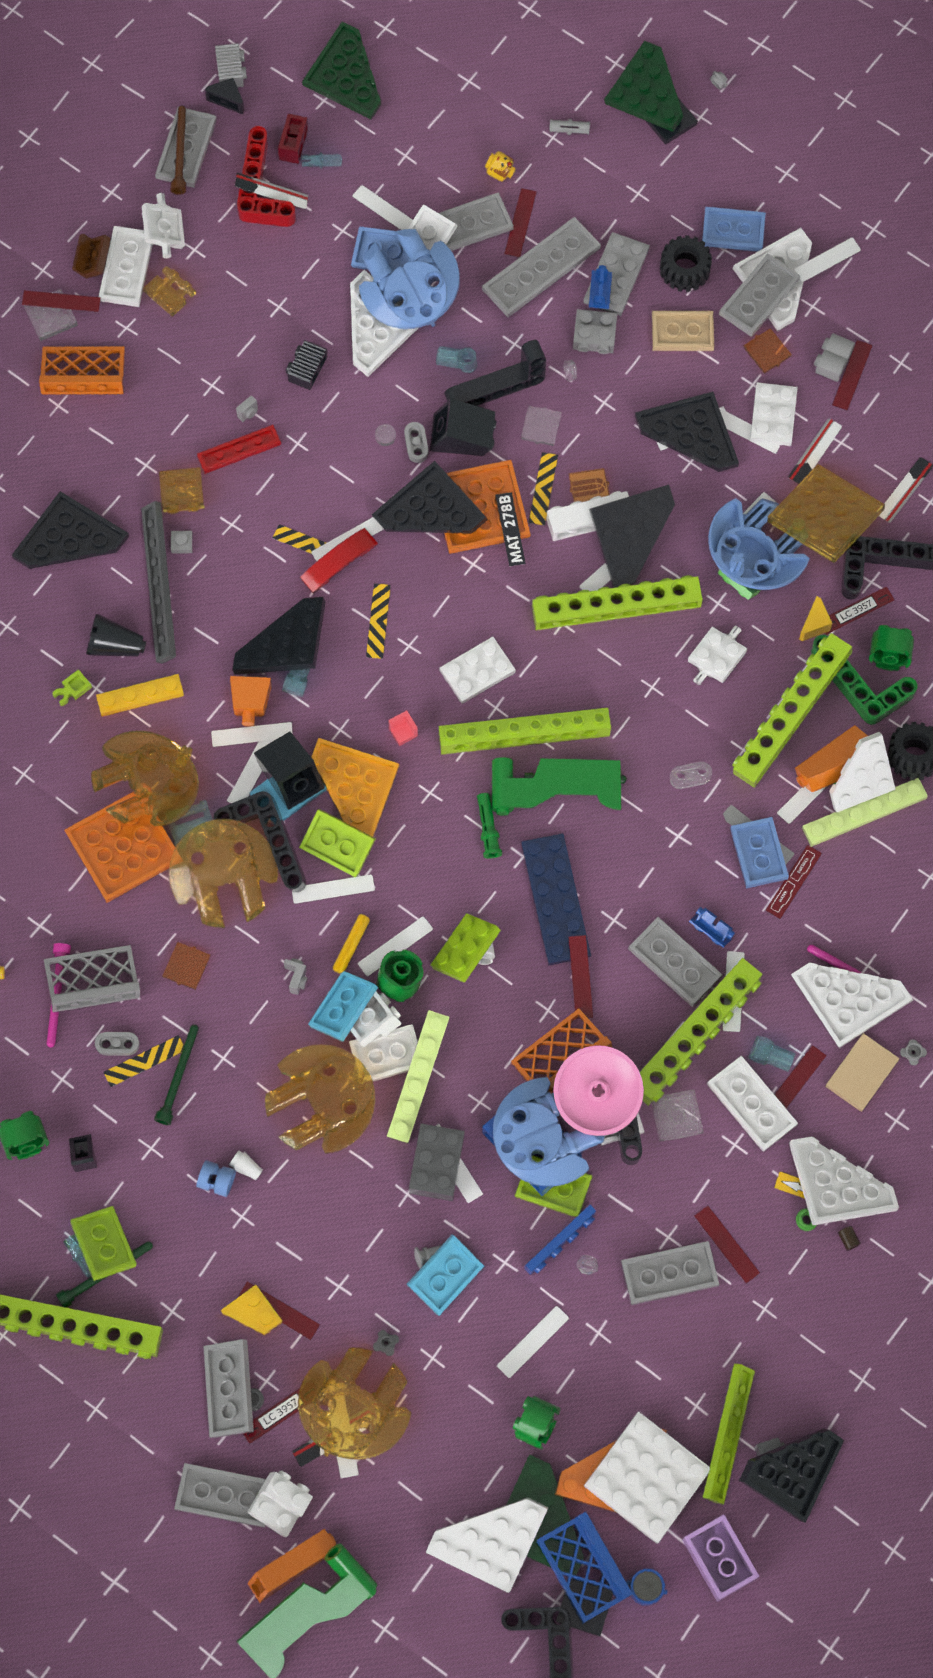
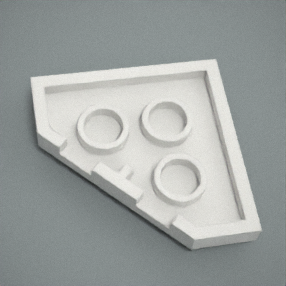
M880 732L859 739L855 746L857 748L851 759L848 758L840 772L839 780L836 785H832L829 792L833 808L836 812L896 790L883 736Z

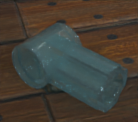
M439 346L436 365L459 368L464 373H472L477 368V355L472 348L460 350ZM465 359H472L470 362H464Z
M310 669L290 670L286 675L282 692L303 697Z
M756 1036L748 1057L756 1063L770 1064L789 1072L796 1053L774 1045V1042L770 1039Z

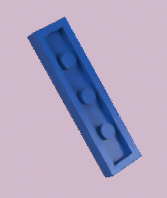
M591 1205L582 1211L525 1265L524 1269L529 1275L534 1272L540 1273L547 1266L545 1263L547 1259L557 1257L563 1251L561 1246L567 1241L569 1243L573 1242L579 1236L577 1231L581 1227L587 1228L595 1221L593 1216L596 1210Z

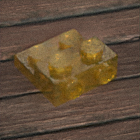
M200 467L159 471L163 513L175 514L184 510L194 512L205 508Z

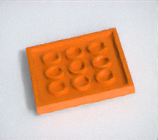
M512 460L446 473L488 519L472 534L444 533L449 554L505 543L495 496L497 494L512 492L521 539L530 537V530Z
M140 788L64 830L106 903L182 861L181 856Z

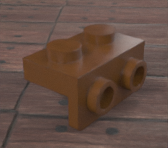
M80 234L72 269L86 279L103 274L111 238L107 235L90 238L85 234Z

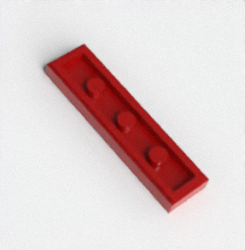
M270 425L197 453V458L204 474L277 447L281 445V441L274 425Z

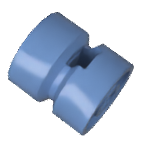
M206 1160L201 1168L197 1187L206 1191L213 1189L215 1194L227 1197L232 1188L236 1170L226 1166L219 1168L217 1163ZM217 1175L216 1180H212L213 1176Z

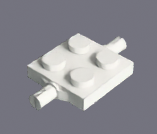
M158 193L156 195L157 204L144 203L142 206L145 242L161 246L163 258H170V247L182 249L185 246L182 214L180 209L171 208L165 204L164 193Z
M734 626L729 634H724L711 627L688 657V662L696 666L700 671L693 679L695 683L698 682V685H701L707 676L715 678L721 683L726 680L747 652V648L735 640L742 631L739 627Z

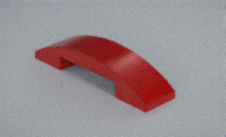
M363 528L326 553L300 579L314 594L327 584L330 578L359 556L365 555L377 546L378 543Z

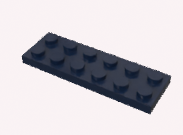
M564 834L521 841L548 966L571 961L569 937L586 935L588 958L591 957Z

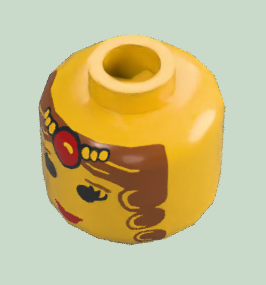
M497 151L495 154L491 153L485 165L487 174L501 182L507 177L511 178L516 169L513 167V158L501 151Z

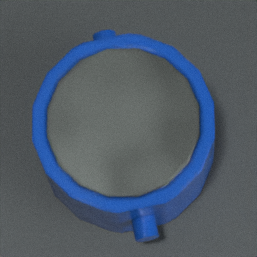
M642 1569L632 1577L631 1581L627 1580L626 1582L627 1585H630L629 1588L633 1593L631 1595L632 1599L642 1606H650L657 1603L663 1594L667 1595L668 1590H665L663 1577L653 1569Z

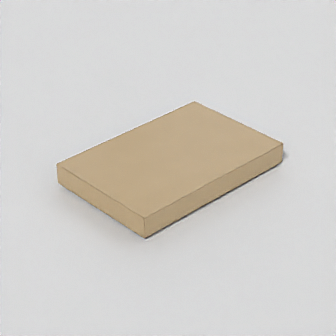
M652 311L653 351H714L713 311Z
M863 1033L825 1087L862 1112L899 1058Z

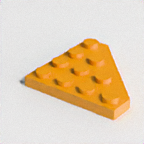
M318 738L311 758L314 760L319 775L342 820L374 837L399 769V763Z

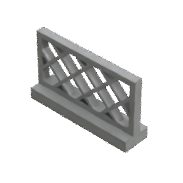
M131 945L44 959L53 1012L140 998V987ZM127 952L128 960L124 965L114 959L117 954ZM102 956L108 960L102 969L92 963L96 957ZM76 960L86 963L80 972L71 967L72 963ZM110 963L121 968L115 977L105 971ZM60 964L64 969L59 975H56L50 971L49 965ZM89 966L99 972L93 980L84 975ZM67 970L77 975L71 984L62 979ZM125 971L132 976L133 982L123 983L118 978ZM102 974L112 980L108 986L102 987L96 983ZM80 978L90 984L87 989L80 990L75 987ZM58 982L68 987L64 993L55 994L54 987Z

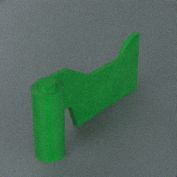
M505 757L495 758L492 760V811L496 812L497 815L505 816L509 815V812L513 811L514 808H534L556 795H597L602 805L610 809L621 810L620 760L541 758L534 778H513V760Z

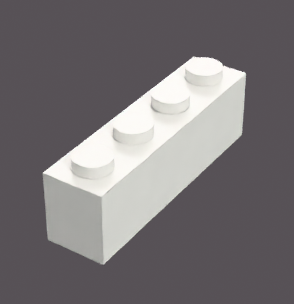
M616 491L609 496H596L589 501H575L568 506L552 507L547 511L546 517L552 540L557 541L595 531L589 509L629 497L628 492Z

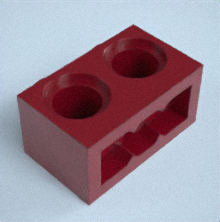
M288 113L278 146L279 160L299 164L308 133L307 117Z

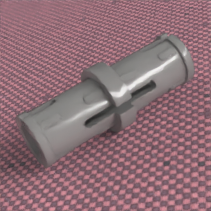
M550 119L549 132L567 133V135H571V133L589 134L590 122L572 121V119H568V121ZM560 126H576L579 128H568Z

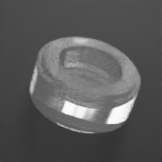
M573 360L564 361L563 369L566 380H576L577 369Z
M388 424L380 425L375 431L377 443L382 446L393 444L396 439L395 429Z

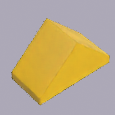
M816 596L799 637L801 641L824 634L831 629L832 621L821 597Z

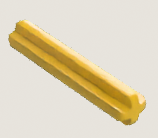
M363 914L358 916L333 965V970L336 973L341 974L346 970L370 922L369 917Z

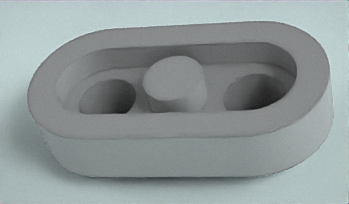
M411 422L404 430L407 453L411 461L421 463L428 457L426 433L422 424ZM417 433L418 436H417V437H413V436H411V434ZM415 452H421L422 454H421V455H415L414 453H415Z
M103 1032L95 1039L97 1051L106 1056H130L135 1054L140 1046L138 1037L131 1032ZM105 1042L111 1043L108 1048L103 1047ZM127 1042L133 1043L130 1048H126L125 1044Z

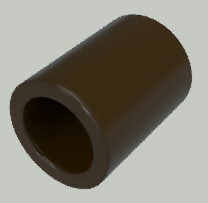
M852 1226L838 1232L847 1251L861 1244Z

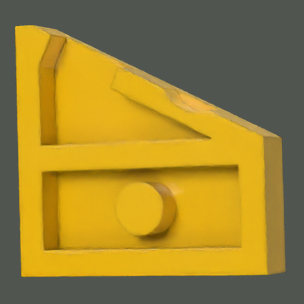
M257 1285L221 1310L223 1315L254 1329L262 1335H266L282 1323L281 1318Z

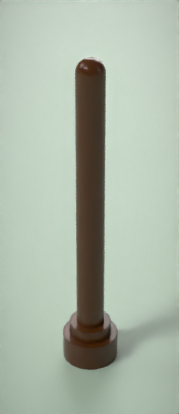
M183 105L178 107L175 178L170 183V191L176 195L185 194L187 183L183 178L186 107Z

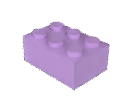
M725 1515L718 1517L682 1539L717 1602L760 1577Z

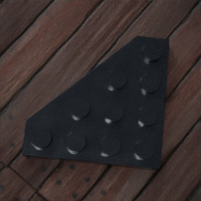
M713 391L635 412V419L642 435L718 472L739 466V461Z
M435 461L372 514L373 518L386 532L472 534L488 520Z
M669 485L589 509L613 588L623 584L635 583L675 506Z
M60 491L14 551L12 558L27 568L32 569L116 553L127 540L129 534Z
M324 597L303 598L239 649L234 656L232 668L234 674L315 669L326 603Z
M821 1429L749 1459L739 1481L797 1520L806 1523L844 1440L828 1429Z

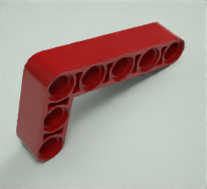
M255 126L249 132L242 174L260 180L263 178L268 148L267 131L262 126ZM239 189L237 208L240 220L248 223L290 227L295 223L296 214L293 203L284 200L259 198V194L247 193V190Z

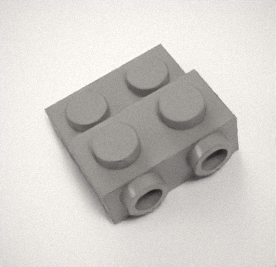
M577 309L573 349L580 352L613 353L617 313Z

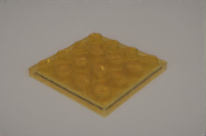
M818 464L767 517V522L835 563L885 510V504Z

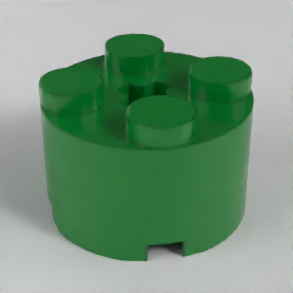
M880 625L878 630L872 634L869 661L872 663L873 660L876 663V667L883 670L898 671L902 666H905V669L908 668L912 662L914 646L912 631L907 628L897 629L887 625Z
M393 950L388 952L383 957L377 974V987L387 997L395 999L397 1002H404L406 999L411 998L417 993L424 975L421 959L409 950L396 952Z
M27 1111L21 1117L13 1120L6 1119L0 1123V1140L6 1157L9 1160H12V1157L17 1156L18 1160L32 1157L42 1151L41 1147L44 1144L46 1147L49 1145L41 1118L34 1115L33 1111Z
M527 1396L523 1404V1409L525 1410L522 1417L518 1416L514 1422V1434L517 1439L542 1450V1443L546 1444L555 1428L557 1421L553 1420L555 1414L559 1415L560 1407L536 1396Z

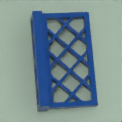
M587 1512L580 1514L536 1540L582 1623L633 1594ZM572 1525L575 1526L579 1533L577 1541L564 1538L566 1529ZM562 1532L561 1537L557 1536L556 1534ZM549 1538L560 1540L557 1553L549 1551L544 1541ZM563 1542L576 1545L573 1557L560 1554ZM579 1546L587 1548L590 1552L588 1562L576 1559ZM559 1557L572 1561L569 1573L559 1570L557 1566ZM575 1562L587 1565L584 1578L572 1575ZM591 1567L599 1569L602 1573L600 1583L588 1579ZM571 1578L583 1582L581 1594L572 1592L569 1588ZM587 1583L599 1586L596 1599L584 1595ZM602 1587L611 1590L616 1599L609 1603L599 1600ZM583 1599L595 1602L593 1612L585 1616L581 1609ZM598 1604L604 1605L601 1608L597 1609Z

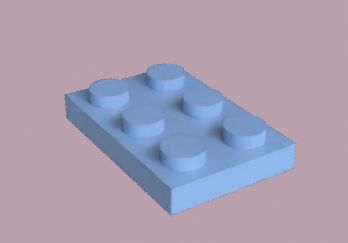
M705 207L702 236L705 247L756 252L762 250L766 212Z
M359 226L351 262L353 268L369 270L363 257L375 242L379 245L391 269L395 270L400 266L402 268L404 267L403 264L409 262L410 259L397 238L395 231Z
M773 817L730 827L746 888L789 878Z

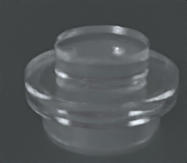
M582 1255L576 1263L579 1271L586 1275L597 1272L599 1266L597 1265V1259L589 1255Z

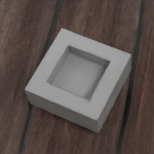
M252 395L236 408L237 417L242 422L246 419H251L257 413V400Z
M171 531V553H192V531Z

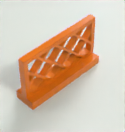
M43 347L41 375L39 376L41 394H124L125 347ZM112 353H120V357L114 362L108 358ZM47 354H57L59 357L51 362L47 358ZM70 354L79 355L73 362L67 358ZM90 354H98L100 356L95 361H91L88 358ZM64 360L69 365L61 370L56 365ZM84 360L89 365L81 370L77 364ZM105 360L110 365L102 370L97 365ZM52 368L57 372L56 375H46ZM72 368L78 372L76 375L66 374ZM93 368L99 372L97 375L86 374ZM114 368L119 372V375H108L107 373Z
M578 1008L511 1060V1064L526 1081L534 1079V1074H547L551 1083L548 1092L551 1094L554 1092V1082L558 1073L556 1070H551V1061H565L568 1058L569 1047L581 1049L590 1046L613 1047L612 1042L607 1036L604 1037ZM578 1016L584 1022L583 1029L571 1028V1022ZM558 1032H567L566 1042L554 1041V1035ZM570 1033H582V1043L569 1042ZM595 1034L599 1040L594 1044H585V1035ZM541 1045H549V1055H537V1048ZM553 1046L566 1047L565 1056H552ZM524 1058L533 1059L532 1069L522 1068L519 1062ZM536 1059L548 1060V1069H535Z

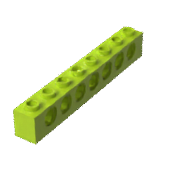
M686 575L674 580L665 578L660 580V582L651 583L650 581H644L639 585L623 584L617 588L602 587L596 591L581 590L574 594L560 593L552 597L538 596L536 599H532V612L535 629L542 630L700 608L703 599L698 576ZM680 590V591H682L684 594H683V595H676V594L674 593V591ZM660 593L663 597L656 598L653 594ZM639 596L642 600L635 601L632 597ZM619 599L621 603L615 604L612 600ZM599 602L601 605L599 607H594L591 605V603ZM578 605L580 609L574 610L570 606ZM555 607L560 611L553 613L549 609Z
M831 633L828 638L824 637L820 641L818 652L815 655L813 653L806 661L807 667L803 672L800 670L793 680L795 683L792 688L788 687L781 697L783 700L779 706L777 704L774 705L769 713L771 717L767 722L763 721L757 729L758 735L755 739L751 738L745 746V753L742 757L739 755L733 762L734 775L752 787H756L851 655L852 646ZM831 655L834 659L830 662H825L822 660V657ZM812 672H819L821 677L813 679L810 677V674ZM802 688L809 691L806 696H801L797 692ZM793 705L797 710L794 713H788L785 710L786 707ZM781 722L785 727L781 730H776L773 728V725ZM769 739L772 741V745L763 747L761 742ZM752 756L760 758L757 764H751L748 760Z
M608 708L439 726L441 755L608 737L611 731Z
M743 957L640 1071L644 1087L643 1102L648 1106L652 1101L658 1102L664 1094L662 1090L667 1085L671 1087L678 1079L676 1074L681 1069L685 1071L690 1066L692 1056L695 1053L699 1055L707 1045L704 1043L708 1038H715L720 1031L718 1027L723 1022L727 1024L734 1016L733 1010L736 1007L741 1008L748 1000L746 996L749 992L752 991L754 993L761 986L760 979L763 974ZM734 983H741L744 989H737ZM727 998L731 1004L724 1005L720 999ZM706 1014H714L717 1019L711 1021L706 1017ZM699 1029L702 1031L703 1035L696 1036L693 1034L692 1030ZM686 1045L689 1051L682 1052L678 1046ZM664 1061H672L675 1067L669 1068L665 1066ZM657 1076L661 1082L655 1084L651 1082L650 1077Z
M0 1295V1310L3 1308L10 1310L6 1318H0V1326H5L6 1331L18 1333L19 1329L25 1330L27 1335L40 1337L41 1334L49 1335V1339L62 1342L63 1338L69 1339L72 1344L84 1346L85 1343L94 1344L93 1348L99 1350H107V1347L114 1348L116 1353L124 1355L134 1352L138 1353V1357L144 1359H151V1356L157 1357L163 1333V1329L160 1326ZM26 1312L31 1313V1320L27 1323H22L20 1320L21 1316ZM46 1317H53L54 1323L50 1327H44L42 1325L43 1320ZM67 1322H75L76 1327L73 1331H65L64 1327ZM90 1326H97L98 1332L94 1336H88L86 1333L87 1329ZM118 1330L120 1331V1337L115 1341L109 1340L110 1332ZM134 1335H141L143 1339L140 1344H131V1338Z

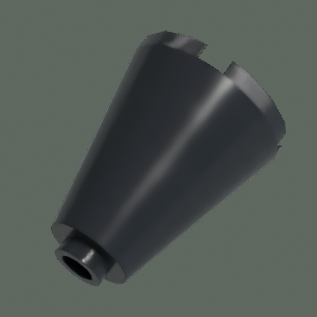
M96 614L86 655L138 657L139 653H144L146 641H143L142 635L102 615Z

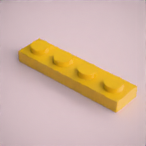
M179 674L97 694L96 697L101 716L103 717L182 697L184 693Z

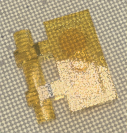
M165 266L162 272L166 275V278L162 279L158 275L155 276L143 287V290L173 317L187 304L183 296L188 294L190 297H193L196 294V290L192 288L190 282L184 281L175 269L171 270L168 266ZM173 282L179 286L177 291L170 286Z

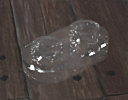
M706 762L677 766L670 773V783L678 789L706 784L711 779L712 768ZM703 769L705 773L700 774L698 773V770ZM682 773L685 777L678 778L677 774Z

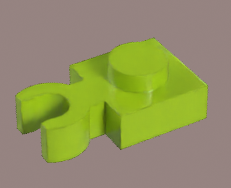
M78 669L62 681L64 688L54 690L52 695L54 698L63 695L64 698L59 703L61 706H64L68 703L71 696L77 700L90 690L92 685Z

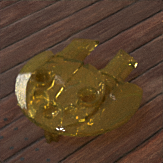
M148 731L124 732L112 737L102 746L105 756L113 762L91 772L93 791L97 792L122 780L128 781L130 788L135 790V797L106 809L117 820L125 824L146 814L151 815L150 823L152 825L162 826L179 820L190 810L197 797L199 787L197 771L190 759L193 751L191 747L187 748L184 745L181 748L172 740Z
M232 819L210 820L192 828L176 845L169 865L170 886L178 904H187L193 895V897H196L202 924L225 928L217 895L218 886L225 885L224 883L231 884L235 882V886H238L246 922H249L265 909L259 881L262 879L268 883L277 882L278 877L277 865L268 841L250 825ZM238 842H243L246 845V849L242 853L234 851V845ZM195 852H200L204 858L202 862L194 863L191 860V856Z
M331 1045L306 1046L290 1053L281 1060L277 1066L280 1072L291 1077V1080L266 1093L265 1108L267 1117L300 1099L305 1100L307 1097L315 1114L311 1116V1119L278 1137L296 1151L323 1137L322 1149L325 1154L340 1151L358 1140L371 1122L376 1101L372 1078L362 1062L350 1052ZM333 1067L336 1071L332 1076H326L324 1074L325 1069ZM348 1105L356 1106V1111L352 1114H347L345 1108Z
M350 1347L336 1370H331L328 1362L320 1360L308 1371L302 1381L298 1395L299 1417L308 1436L320 1448L325 1450L324 1455L327 1457L329 1454L353 1460L376 1457L391 1449L401 1439L407 1429L411 1412L406 1407H395L394 1404L408 1382L404 1374L394 1363L375 1393L370 1394L365 1389L362 1391L361 1387L355 1383V1380L372 1355V1350ZM326 1405L330 1408V1410H322L320 1406ZM365 1428L369 1431V1433L363 1434L360 1432L359 1429Z

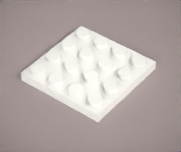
M637 1412L584 1484V1487L657 1544L705 1479L710 1467L648 1418Z

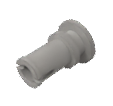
M442 1245L428 1249L423 1247L421 1251H419L418 1247L414 1248V1257L419 1269Z

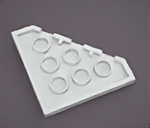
M799 228L733 266V270L740 280L744 282L768 253L794 271V268L808 261L812 242L802 228ZM801 280L796 283L768 317L777 331L795 321L803 286Z
M363 270L350 283L353 365L369 377L418 328H393L381 323L371 315L362 301L359 285L364 281L373 282L374 279ZM398 301L395 306H400L403 302Z
M808 963L791 974L839 1048L913 1001L902 982L898 980L880 978L878 976L821 966L814 963Z
M814 1137L794 1139L789 1142L812 1225L894 1212L899 1209L892 1186L875 1179L873 1174L862 1167H856L846 1160V1157L833 1149L829 1150L819 1144L820 1141Z
M527 1497L518 1502L437 1529L426 1553L510 1593L548 1507Z

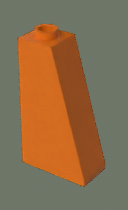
M856 725L852 726L795 767L798 784L802 788L806 787L810 792H815L836 783L848 758L851 759L857 748L855 746L859 739L868 735Z
M323 1529L257 1571L247 1584L259 1603L322 1562L327 1552L336 1545L334 1537Z

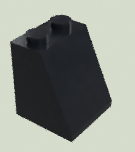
M449 399L433 415L430 451L484 456L493 449L495 443L493 438V431L497 423L495 411L455 399Z
M290 731L254 752L259 767L288 810L325 788L314 760Z

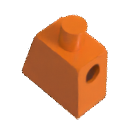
M230 676L234 715L242 716L243 726H254L255 716L263 717L265 715L272 688L271 678Z

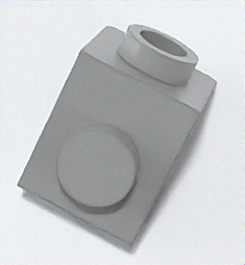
M285 959L284 968L294 971L289 991L298 995L300 989L304 990L307 983V977H305L307 972L306 965H303V962L298 959Z

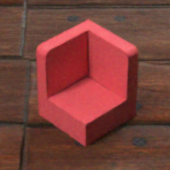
M407 710L388 721L389 730L399 746L418 736V728Z

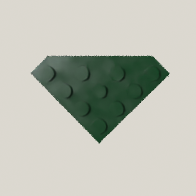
M342 21L302 81V85L371 120L381 106V99L369 66L360 31Z
M644 41L604 101L608 106L673 132L682 120L683 112L662 48Z
M529 1454L506 1505L528 1497L548 1507L526 1557L551 1568L536 1540L571 1520L563 1498L555 1495L557 1481L551 1465ZM572 1525L566 1529L564 1538L577 1541ZM560 1532V1533H558V1534H556V1535L561 1537L562 1532ZM549 1538L544 1541L549 1551L557 1553L560 1540ZM563 1542L560 1554L573 1557L576 1545ZM579 1546L576 1559L584 1560L583 1552ZM559 1557L557 1566L560 1571L569 1573L572 1561ZM575 1562L572 1575H577L581 1566L580 1563Z

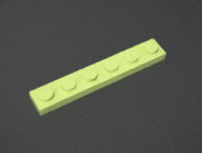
M916 778L915 781L911 780L895 787L896 790L803 825L802 829L810 846L820 844L927 799L928 795L919 778Z
M428 1010L387 1137L405 1143L409 1142L447 1027L448 1016Z

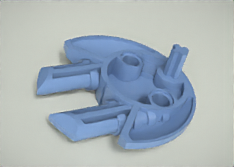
M416 229L395 231L410 260L408 263L403 264L404 267L402 268L400 266L395 270L391 269L379 245L375 242L363 257L374 280L373 282L364 281L359 285L362 301L371 315L387 326L399 329H415L426 325L434 327V322L450 308L458 293L460 273L457 261L452 251L442 241L435 242L431 250H429ZM433 282H439L437 286H431ZM398 301H403L402 305L395 306Z
M735 498L721 507L712 520L708 533V545L711 556L718 568L728 578L742 586L758 590H771L786 586L802 574L810 559L805 554H793L808 539L807 531L801 521L798 519L778 540L773 542L769 536H766L761 531V528L782 505L762 498L747 514H743L742 503Z
M548 1077L520 1084L503 1099L494 1118L493 1140L498 1156L510 1172L528 1183L551 1187L573 1182L588 1172L589 1166L587 1161L579 1157L577 1153L603 1143L604 1136L588 1135L578 1130L562 1133L561 1126L556 1118L560 1115L555 1103L554 1092L551 1094L548 1092L551 1083ZM517 1114H522L526 1119L522 1122H517L513 1117ZM534 1154H540L544 1159L540 1162H535L531 1157Z

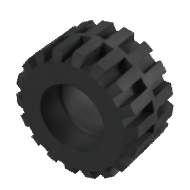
M685 235V238L678 236L676 240L671 239L669 244L664 246V251L661 254L660 275L661 278H664L665 284L670 283V288L674 289L676 287L678 288L677 291L682 292V289H685L686 292H691L692 288L697 290L699 285L703 286L709 278L712 264V254L709 247H705V242H699L695 236L693 239L690 238V235ZM680 259H689L696 266L685 269L678 266L675 262Z
M912 722L911 725L905 723L902 728L898 727L895 733L893 732L889 743L888 760L890 761V767L895 768L894 772L897 775L901 773L902 778L910 777V780L914 781L915 778L924 780V776L928 778L932 776V726L929 725L927 727L922 722L921 724ZM917 747L925 751V754L913 755L905 749Z

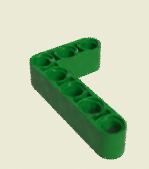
M817 636L814 639L811 653L815 655L819 650L817 645H819L824 637L828 638V636ZM831 655L822 657V660L825 662H830L834 659ZM846 660L832 680L861 718L870 725L877 724L911 701L918 687L915 679L904 677L876 696L848 660ZM843 677H849L852 682H845ZM902 687H909L911 692H905ZM861 693L865 698L860 699L855 694ZM891 698L895 703H887L885 699ZM868 710H876L878 714L872 715Z

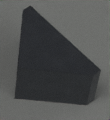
M233 78L206 87V101L243 114V100Z
M91 1134L69 1138L71 1164L74 1171L80 1172L97 1168Z

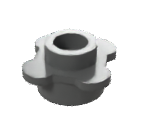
M380 1330L378 1332V1340L373 1344V1348L377 1352L381 1351L386 1353L387 1356H392L395 1345L399 1342V1337L395 1334L390 1335L385 1330Z

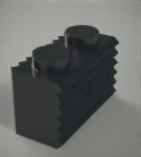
M304 340L302 346L298 345L295 351V360L289 362L286 373L290 383L311 390L328 357L326 348Z

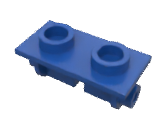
M600 265L597 270H592L589 298L590 308L609 309L612 272H608L607 267L604 265Z
M700 907L695 913L696 915L689 921L696 930L703 932L715 944L723 948L732 940L735 934L732 931L733 928L722 920L717 925L714 924L717 916L707 908L703 909Z

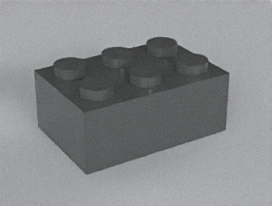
M427 1124L420 1125L409 1184V1194L453 1201L465 1131Z

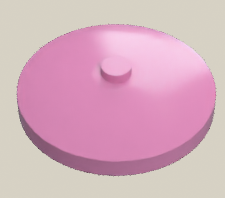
M590 1046L573 1053L561 1065L554 1082V1099L559 1113L570 1126L588 1135L605 1136L619 1132L634 1120L643 1102L644 1087L638 1068L624 1053L607 1046Z

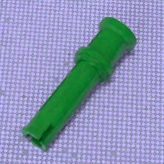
M481 793L477 795L483 831L480 837L485 849L483 856L487 859L497 858L502 855V850L499 848L498 839L500 835L495 829L490 794Z

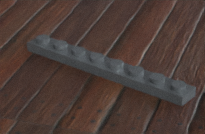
M153 501L141 508L155 658L157 663L163 664L176 657L162 508L161 502Z

